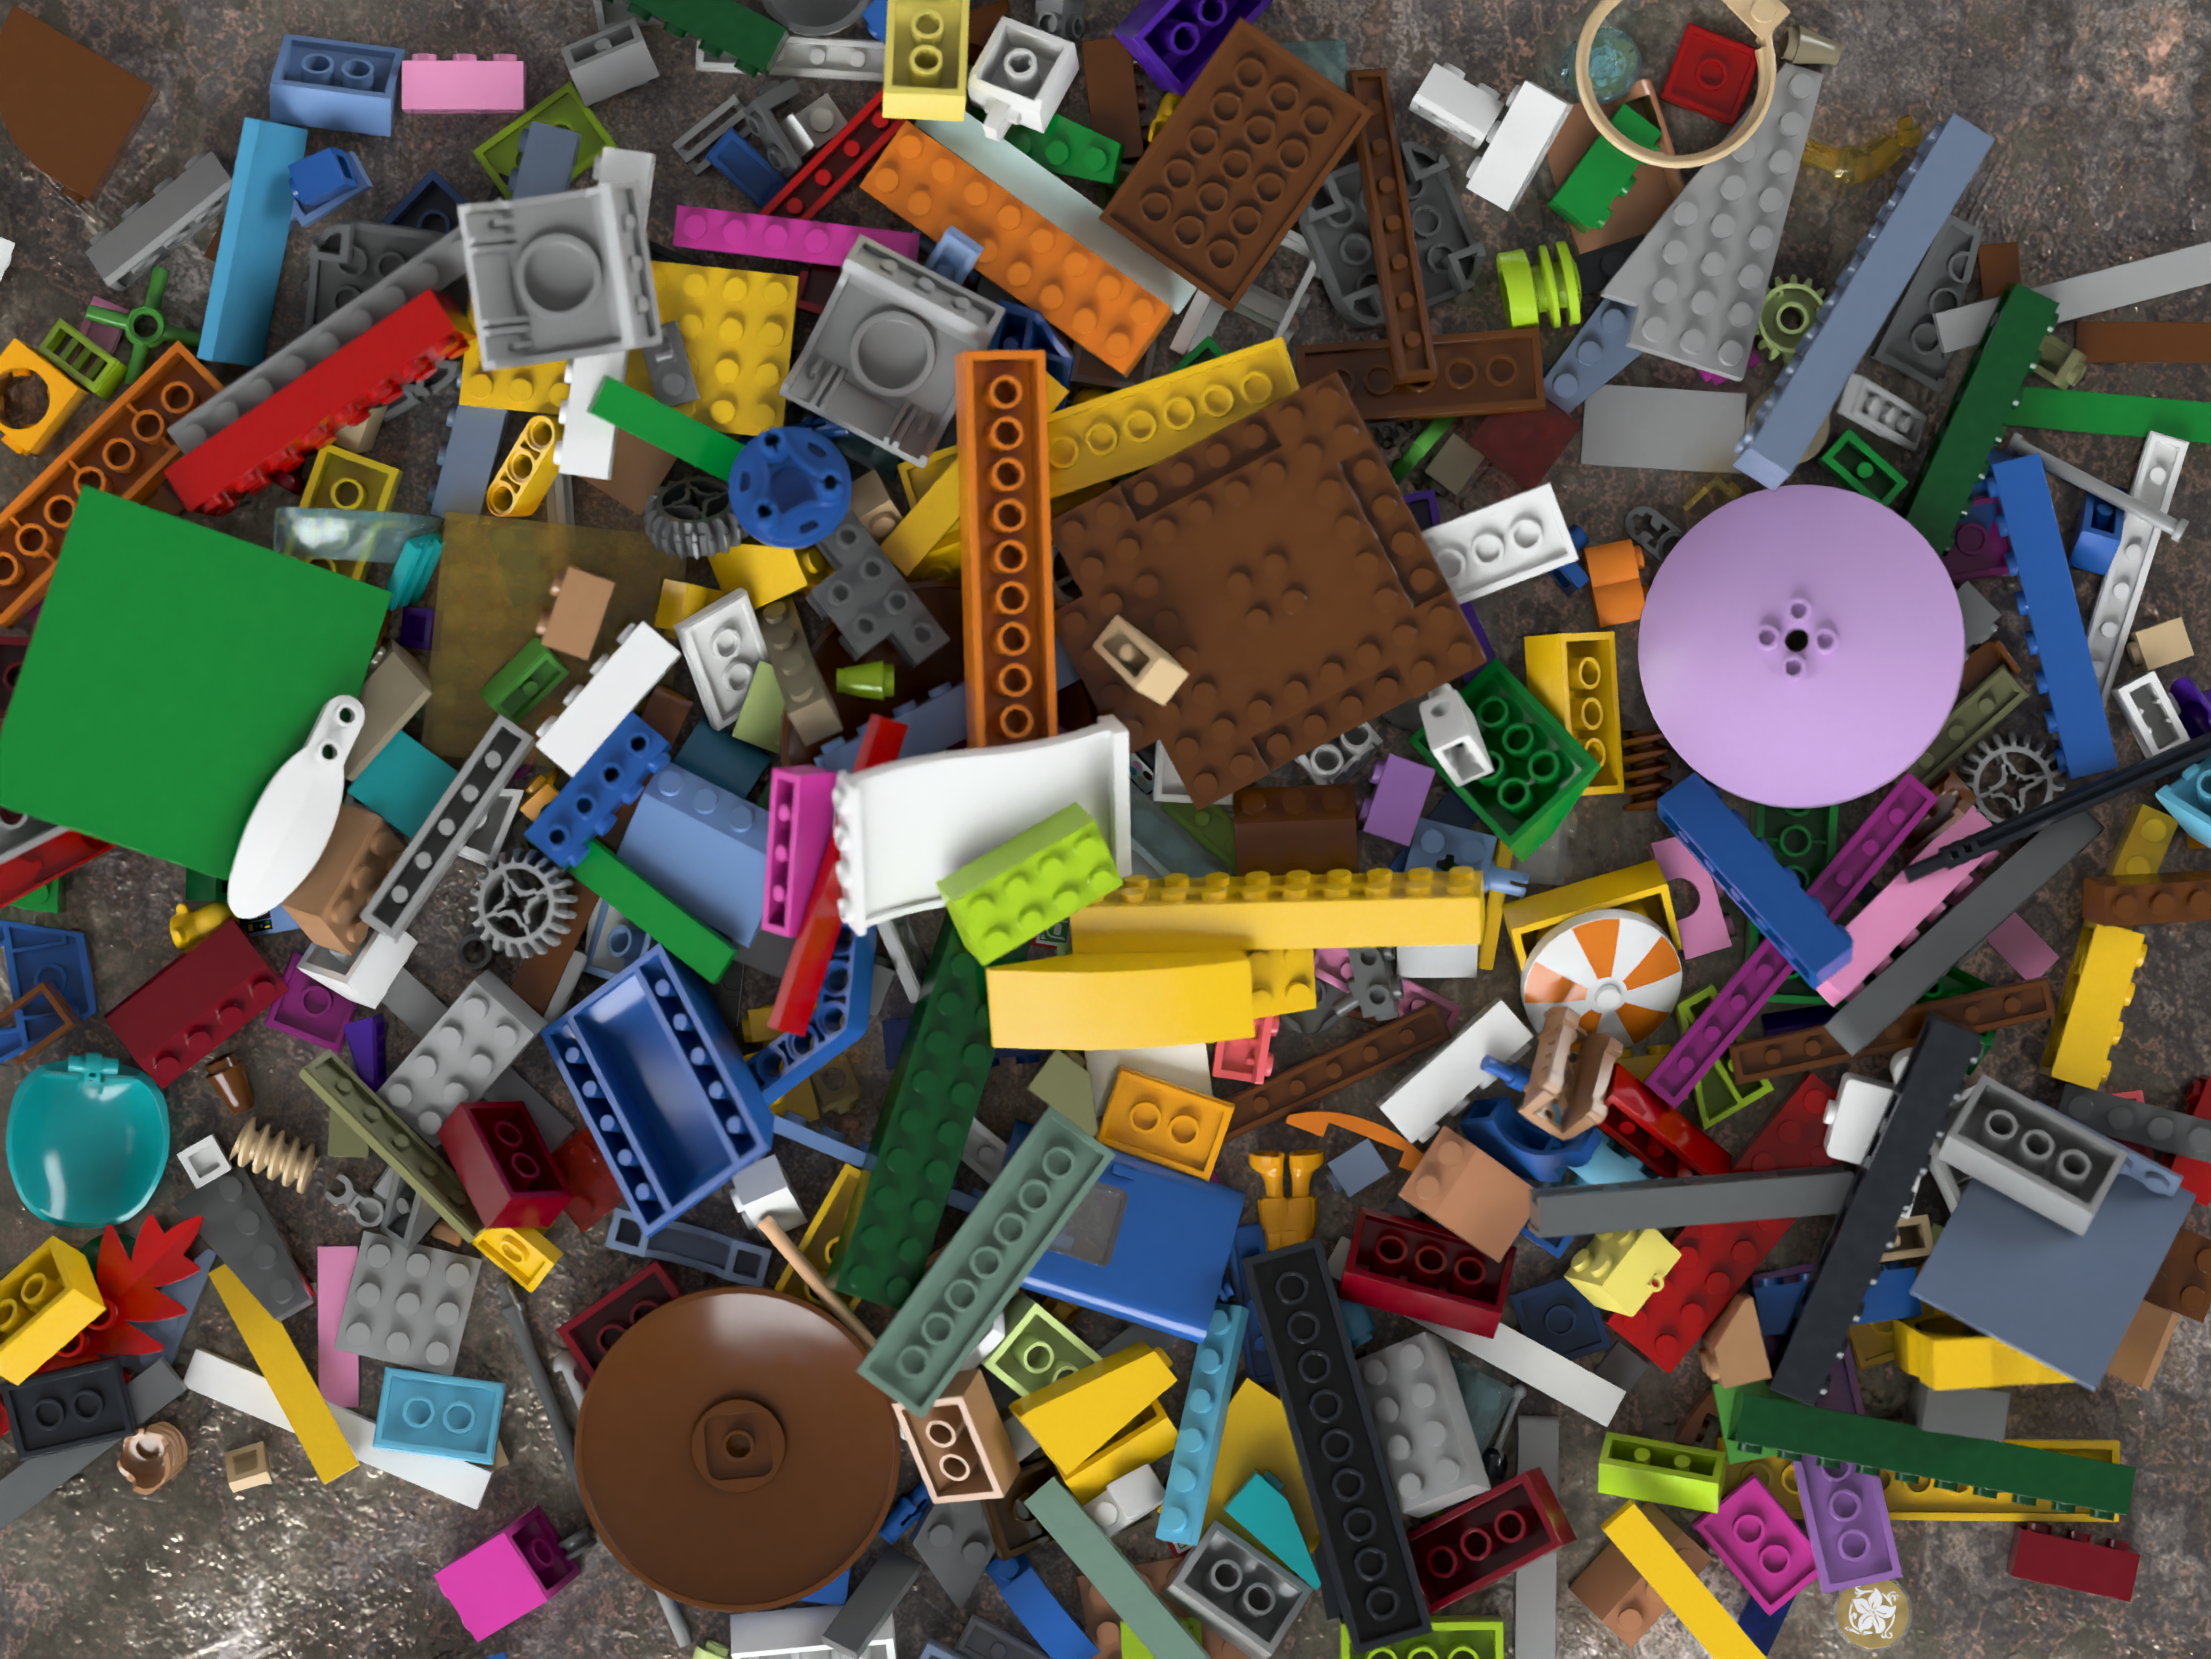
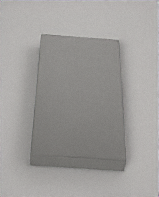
M1604 384L1584 400L1580 465L1740 475L1742 471L1732 466L1739 455L1733 449L1745 430L1747 393Z

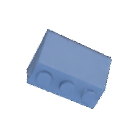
M285 33L270 81V121L286 123L288 125L325 128L332 131L340 130L363 133L370 136L391 137L398 112L402 82V60L405 58V49Z

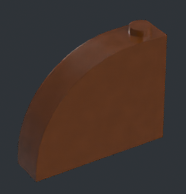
M14 5L0 33V114L10 136L24 155L41 171L63 184L61 193L82 204L85 197L96 203L159 96L160 91Z

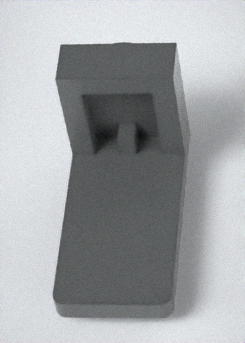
M794 78L782 84L779 83L778 79H775L764 85L757 91L759 96L743 111L746 115L748 128L753 135L760 137L768 150L767 155L771 165L777 171H781L786 179L793 176L803 166V162L772 113L789 105L802 91Z

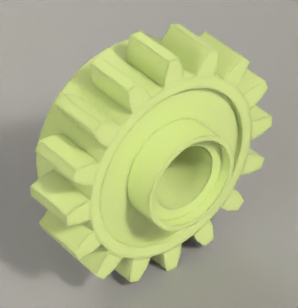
M1790 275L1787 284H1783L1779 276L1772 279L1774 289L1767 288L1755 336H1758L1761 340L1755 349L1760 351L1768 347L1770 349L1768 359L1771 361L1779 354H1783L1785 364L1791 361L1794 354L1800 355L1794 349L1807 329L1811 328L1816 320L1821 321L1815 315L1823 303L1821 297L1826 291L1824 288L1817 291L1811 289L1812 279L1810 278L1806 279L1802 284H1797L1796 275ZM1784 309H1793L1799 314L1800 325L1798 329L1789 330L1783 326L1781 313Z

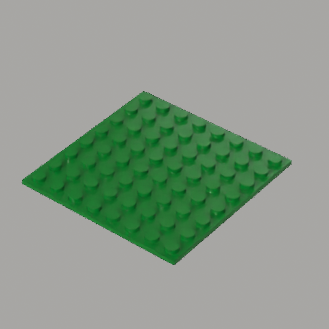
M82 485L0 731V806L229 881L241 838L256 804L278 770L293 755L304 748L305 742L324 704L329 699L341 695L352 696L358 700L393 592ZM343 708L339 713L341 721L348 723L351 717L350 712ZM327 744L322 748V755L325 759L329 760L333 755L331 746Z

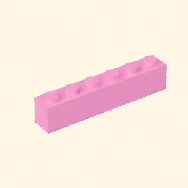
M1972 805L1961 819L1925 846L1905 867L1939 853L1938 848L1947 846L1956 840H1961L1970 834H1975L1993 825L1981 812H1976L1977 808ZM1995 849L1963 865H1958L1949 871L1943 868L1911 883L1908 882L1904 871L1901 870L1844 926L1853 939L1852 962L1817 987L1816 990L1832 1007L1843 999L1849 1003L1867 987L1862 980L1870 972L1878 976L1894 960L1889 953L1897 945L1905 949L1920 934L1915 927L1924 918L1931 923L1947 907L1942 900L1950 892L1958 896L1974 880L1969 873L1977 865L1982 870L1985 869L2000 852Z

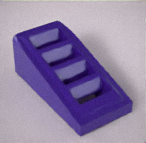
M383 1013L345 1024L343 1027L358 1077L374 1093L386 1082L385 1022Z

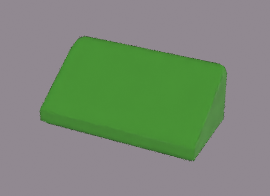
M535 637L480 690L479 695L495 712L517 725L571 671L547 646L542 645L540 640Z

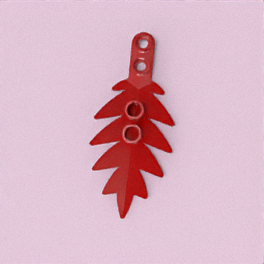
M152 1214L148 1215L137 1237L132 1260H130L114 1226L111 1224L106 1225L100 1245L97 1266V1287L106 1309L32 1374L102 1359L95 1353L131 1356L163 1351V1344L126 1321H160L179 1317L187 1313L186 1307L163 1294L155 1287L179 1282L200 1271V1266L185 1257L184 1254L195 1240L204 1222V1218L201 1215L192 1217L164 1233L156 1217ZM123 1372L126 1383L130 1382V1375ZM0 1390L1 1439L11 1430Z

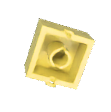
M1656 1228L1595 1233L1594 1238L1587 1247L1580 1250L1572 1258L1571 1267L1564 1274V1277L1595 1307L1634 1317L1653 1291L1659 1292L1664 1287L1663 1278L1682 1254ZM1653 1280L1658 1282L1657 1287H1654L1651 1284Z

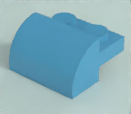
M704 715L682 746L673 764L747 800L773 757L751 743L732 737L733 732L727 728L719 731L711 728L707 716Z

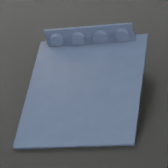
M2036 1100L2037 1104L2128 1152L2119 1173L2083 1237L1972 1177L1910 1290V1294L2095 1391L2187 1216L2196 1195L2179 1186L2183 1176Z

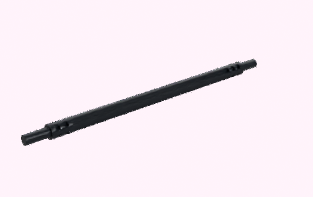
M2211 731L1975 834H1970L1961 840H1956L1947 846L1938 848L1939 853L1902 868L1909 883L1943 868L1949 871L1958 865H1963L1997 848L2211 756Z

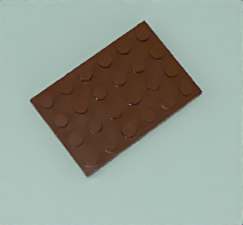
M1240 16L1102 211L1099 219L1232 312L1371 117L1373 110Z

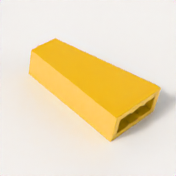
M1141 1340L1015 1400L1008 1408L1050 1460L1063 1473L1069 1475L1174 1384L1177 1378L1169 1370L1173 1362L1159 1346L1152 1349Z

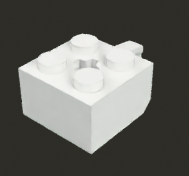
M1005 16L1001 17L971 70L967 83L971 105L985 110V113L988 114L983 123L985 137L1001 142L1012 123L1015 125L1021 124L1041 133L1045 132L1080 68L1075 43Z

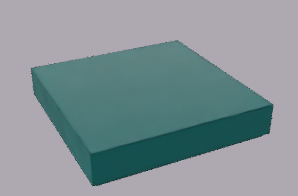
M400 730L348 788L347 793L413 840L459 772Z

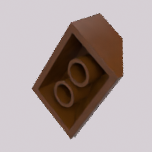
M1355 783L1239 789L1233 793L1237 877L1245 876L1247 873L1254 871H1265L1270 876H1282L1294 870L1309 871L1310 875L1327 874L1331 870L1346 869L1351 871V874H1359Z

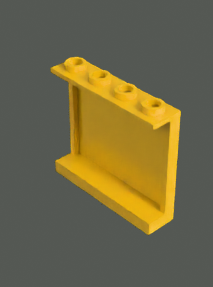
M1246 1373L1230 1397L1200 1537L1215 1519L1297 1577L1298 1574L1224 1510L1225 1502L1256 1468L1262 1474L1270 1470L1286 1485L1282 1491L1288 1497L1310 1554L1314 1552L1321 1541L1281 1399ZM1163 1503L1157 1507V1512L1160 1514Z

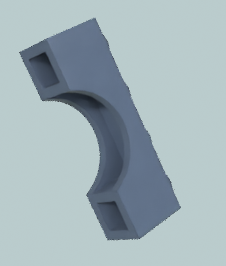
M621 1204L615 1207L605 1247L641 1257L683 1264L712 1273L722 1279L756 1287L764 1286L775 1247L676 1219L650 1238H646L630 1207Z

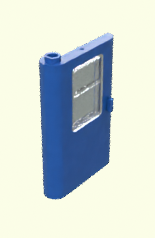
M1019 1119L1014 1120L1000 1172L1031 1131L1034 1124ZM1109 1149L1116 1155L1020 1287L1202 1344L1211 1323L1243 1208L1245 1192L1213 1181L1208 1182L1156 1163Z

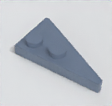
M208 1248L193 1261L200 1266L198 1273L179 1282L166 1285L159 1290L186 1307L187 1313L185 1315L152 1322L126 1321L163 1344L164 1350L145 1355H119L122 1366L142 1373L160 1358L164 1357L172 1367L209 1278L208 1273L212 1271L218 1256L212 1248ZM95 1353L96 1355H98V1356H100V1357H103V1358H107V1357H111V1356H116V1355H106V1354H98V1353Z

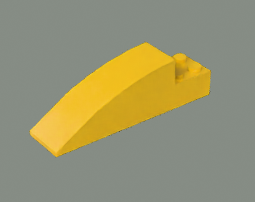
M1313 948L1069 954L986 968L991 1044L997 1048L1104 1050L1220 1042L1255 1037L1254 1019L1317 1009Z

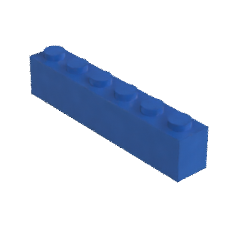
M1694 772L1657 800L1658 818L1811 988L1815 990L1852 962L1853 939L1842 925L1838 924L1835 926L1826 916L1827 911L1821 901L1814 895L1809 897L1799 887L1800 881L1788 866L1782 868L1773 858L1774 853L1769 844L1763 838L1759 837L1756 839L1747 829L1748 824L1742 814L1735 808L1730 810L1721 801L1722 795L1718 788L1708 780L1704 782Z

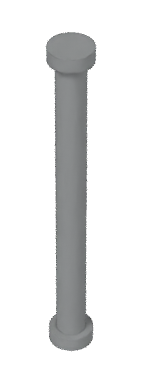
M2017 432L2013 435L2005 451L2009 456L2012 457L2015 454L2019 457L2040 453L2044 470L2171 534V539L2178 543L2190 521L2184 518L2179 521L2023 441V435Z

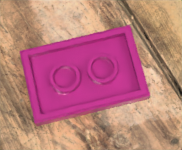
M1753 1471L1721 1497L1718 1514L1704 1511L1691 1522L1692 1526L1769 1616L1818 1577L1809 1537Z

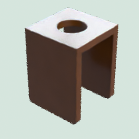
M52 980L41 982L0 1013L1 1025L44 994L65 1022L53 1033L13 1062L16 1066L27 1064L83 1023Z

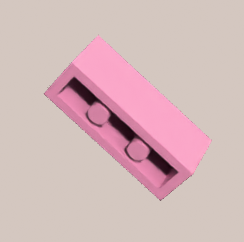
M412 54V60H402V110L406 114H525L527 112V65L524 61H517V55L494 54L493 61H477V55L453 54V61H437L436 54Z

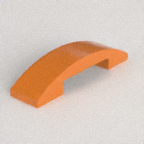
M1312 1109L1291 1112L1284 1119L1285 1123L1321 1137L1324 1136L1328 1123H1332L1402 1150L1397 1165L1411 1172L1414 1171L1424 1156L1418 1148L1397 1132L1380 1123L1355 1114L1334 1110Z

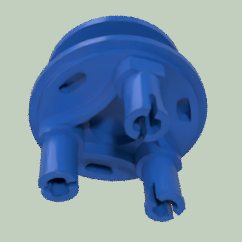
M779 427L763 431L740 451L730 472L728 490L733 512L741 526L751 536L772 547L799 549L822 541L836 530L848 511L852 494L850 471L843 455L827 438L805 428Z

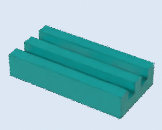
M437 532L406 540L385 590L393 592L388 605L389 610L396 609L398 604L404 607L408 606L410 601L413 604L420 602L446 544V541Z

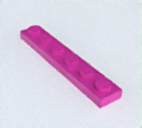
M677 205L673 246L842 267L860 234L917 263L921 235Z

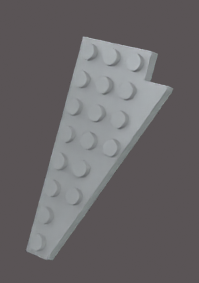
M1784 63L1776 72L1773 97L1769 109L1757 130L1737 150L1698 169L1601 290V297L1635 307L1625 346L1738 382L1744 379L1824 74L1791 63ZM1754 101L1720 143L1728 139L1744 123L1754 105Z

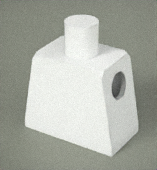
M1445 683L1428 692L1429 700L1422 702L1419 710L1432 753L1455 785L1459 787L1494 772L1475 717L1458 691L1452 690L1451 685ZM1463 741L1464 746H1462V747H1456V746H1454V745H1456V744H1458V743H1460V742Z

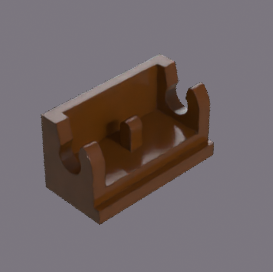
M1951 768L1927 787L1939 799L1906 836V843L1902 846L1901 852L1908 860L1961 819L1978 799Z

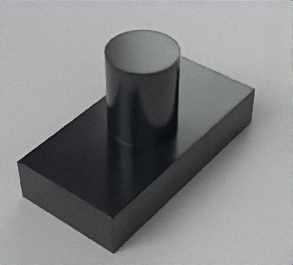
M1644 235L1572 257L1578 269L1582 297L1600 292L1641 242Z

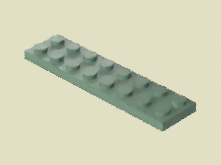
M1048 1106L855 1371L923 1420L1116 1154L1052 1106Z

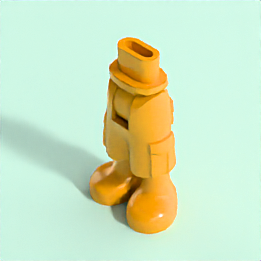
M1299 1149L1289 1152V1168L1292 1181V1195L1289 1197L1284 1196L1283 1189L1284 1153L1276 1150H1261L1249 1153V1164L1253 1170L1261 1174L1266 1188V1195L1258 1199L1259 1222L1261 1229L1264 1230L1266 1251L1314 1238V1228H1316L1318 1222V1197L1309 1193V1187L1314 1171L1319 1169L1324 1163L1323 1150Z

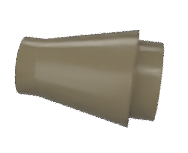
M1796 25L1794 28L1787 26L1782 33L1779 44V57L1786 59L1791 64L1837 65L1842 51V43L1840 41L1829 39L1800 25Z

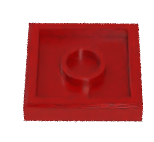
M1688 22L1659 100L1733 127L1739 118L1758 68L1755 50L1758 48Z

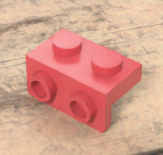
M1280 1015L1254 1019L1255 1037L1215 1042L1210 1076L1263 1085L1264 1077H1270L1273 1068L1274 1055L1268 1051L1270 1037H1276Z

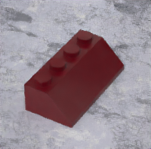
M229 916L107 1012L104 1018L139 1066L164 1089L290 989L280 968L232 916Z
M1360 1206L1337 1298L1494 1339L1503 1313L1517 1247L1510 1246L1498 1263L1448 1229Z

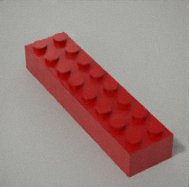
M429 288L170 465L163 472L188 512L223 517L234 511L239 506L237 500L249 492L251 495H255L270 486L272 483L270 478L281 470L286 473L300 466L305 461L303 455L316 447L317 450H321L332 444L338 438L336 435L338 431L347 425L352 428L363 423L371 416L369 410L382 402L383 405H387L398 399L404 393L402 389L413 380L421 382L429 378L437 371L435 365L447 357L452 360L464 354L471 347L469 342L478 336L452 295Z
M1806 1070L1731 1161L1729 1173L1842 1164L1843 1160L1828 1156L1823 1145L1828 1124L1823 1123L1826 1105L1829 1099H1836L1837 1093L1812 1072ZM1798 1217L1677 1227L1667 1240L1682 1256L1663 1278L1664 1287L1659 1292L1653 1291L1634 1317L1608 1311L1602 1319L1665 1372L1670 1374ZM1653 1280L1651 1284L1654 1287H1657L1658 1282Z

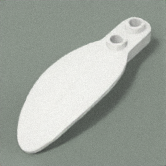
M348 695L336 696L324 704L305 742L304 748L293 755L278 770L256 804L241 838L229 877L228 904L236 916L251 919L279 905L304 880L322 854L334 828L342 801L344 763L365 719L364 709L361 703L354 697ZM343 708L350 712L351 717L348 723L342 722L339 717V713ZM326 744L331 746L333 750V755L329 760L325 759L322 755V748Z

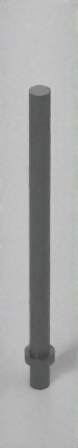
M511 1280L496 1285L504 1306L501 1309L503 1317L508 1316L580 1502L594 1533L596 1530L584 1507L578 1487L575 1468V1442L523 1313V1310L526 1309L524 1301L519 1302Z

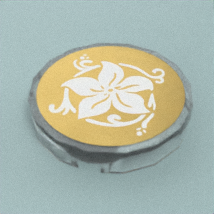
M1896 1579L1836 1591L1833 1599L1832 1621L1838 1634L1849 1645L1865 1652H1883L1897 1645L1908 1633L1913 1619L1910 1597L1906 1589Z

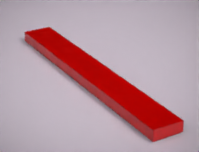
M872 713L852 774L897 761L909 725ZM839 813L767 1025L779 1031L804 1037L843 923L838 910V900L843 898L842 886L836 871L837 863L841 862V851L835 839V826L839 825Z

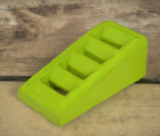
M59 318L36 349V351L104 401L110 398L125 378L128 367L61 318ZM68 334L71 335L73 338L59 357L54 353ZM83 344L85 348L70 366L68 362ZM95 354L99 357L85 376L81 374Z

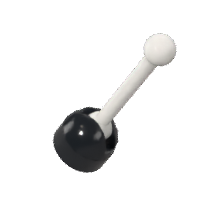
M1515 1384L1511 1389L1513 1398L1495 1446L1487 1448L1480 1453L1486 1474L1500 1480H1504L1508 1467L1507 1457L1503 1453L1502 1447L1519 1402L1527 1395V1389L1523 1384Z

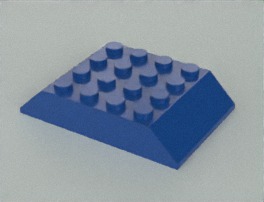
M658 943L540 1032L646 1238L653 1236L772 1149L774 1115L703 980L662 944Z

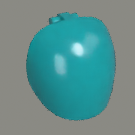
M86 1052L85 1056L69 1055L68 1060L51 1062L31 1071L17 1087L11 1102L6 1128L8 1165L21 1200L34 1215L44 1221L58 1226L79 1229L105 1228L108 1224L113 1226L131 1219L146 1205L162 1177L168 1159L170 1124L164 1095L152 1078L143 1071L119 1064L118 1058H104L102 1053Z

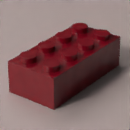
M1541 1467L1526 1471L1406 1534L1429 1615L1459 1602L1577 1540Z

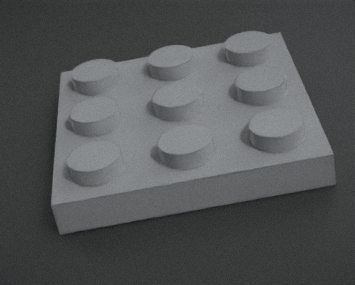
M364 1230L334 1349L452 1376L482 1258L417 1243L414 1248L406 1250L384 1234Z

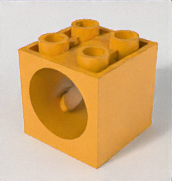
M14 338L0 355V430L5 434L1 440L20 455L24 454L28 457L32 453L43 457L92 393L36 351L29 343ZM33 373H38L48 386L47 394L50 402L48 411L37 424H25L21 426L22 429H16L9 423L4 414V393L15 378L33 377Z

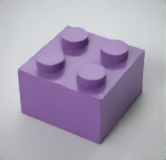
M1385 754L1383 760L1375 759L1368 782L1374 784L1370 799L1362 797L1357 810V821L1361 822L1359 830L1409 847L1436 770L1392 754Z

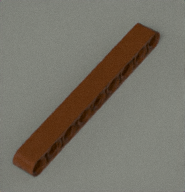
M657 683L640 719L673 746L694 700ZM651 772L641 783V785L644 786V790L646 789L647 785L652 779L654 773ZM644 790L631 805L628 806L624 803L614 814L618 818L616 823L604 836L601 837L597 834L594 837L615 854L619 850ZM566 872L563 880L572 879L574 885L567 890V895H576L578 898L577 902L568 903V910L576 912L577 916L574 919L565 918L564 921L569 925L571 931L568 934L558 933L561 944L558 946L548 944V952L546 954L539 955L534 951L532 958H525L510 988L541 1017L600 896L569 872Z

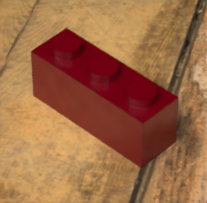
M2028 1521L2027 1527L2015 1525L2006 1566V1572L2010 1576L2118 1600L2131 1601L2140 1554L2130 1549L2131 1542L2107 1537L2106 1543L2090 1540V1533L2075 1529H2067L2066 1535L2051 1532L2052 1525L2038 1521Z

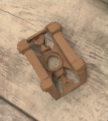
M1568 1006L1552 1007L1544 1012L1546 1019L1543 1030L1537 1035L1539 1045L1529 1083L1524 1085L1523 1088L1526 1094L1523 1105L1519 1107V1112L1548 1133L1561 1140H1567L1605 1119L1607 1106L1603 1103L1614 1060L1618 1059L1623 1053V1043L1608 1033H1587L1586 1030L1578 1026L1581 1016ZM1577 1039L1581 1041L1577 1060L1571 1063L1569 1061L1571 1056L1570 1046ZM1555 1104L1558 1105L1562 1115L1560 1125L1555 1122L1556 1113L1552 1108V1105Z

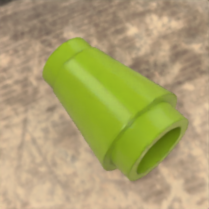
M884 660L838 668L837 693L883 701L884 697H894V664H884Z

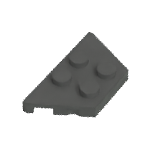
M930 1500L909 1540L921 1555L932 1574L939 1581L952 1603L962 1610L996 1548L980 1500L933 1504L932 1500Z

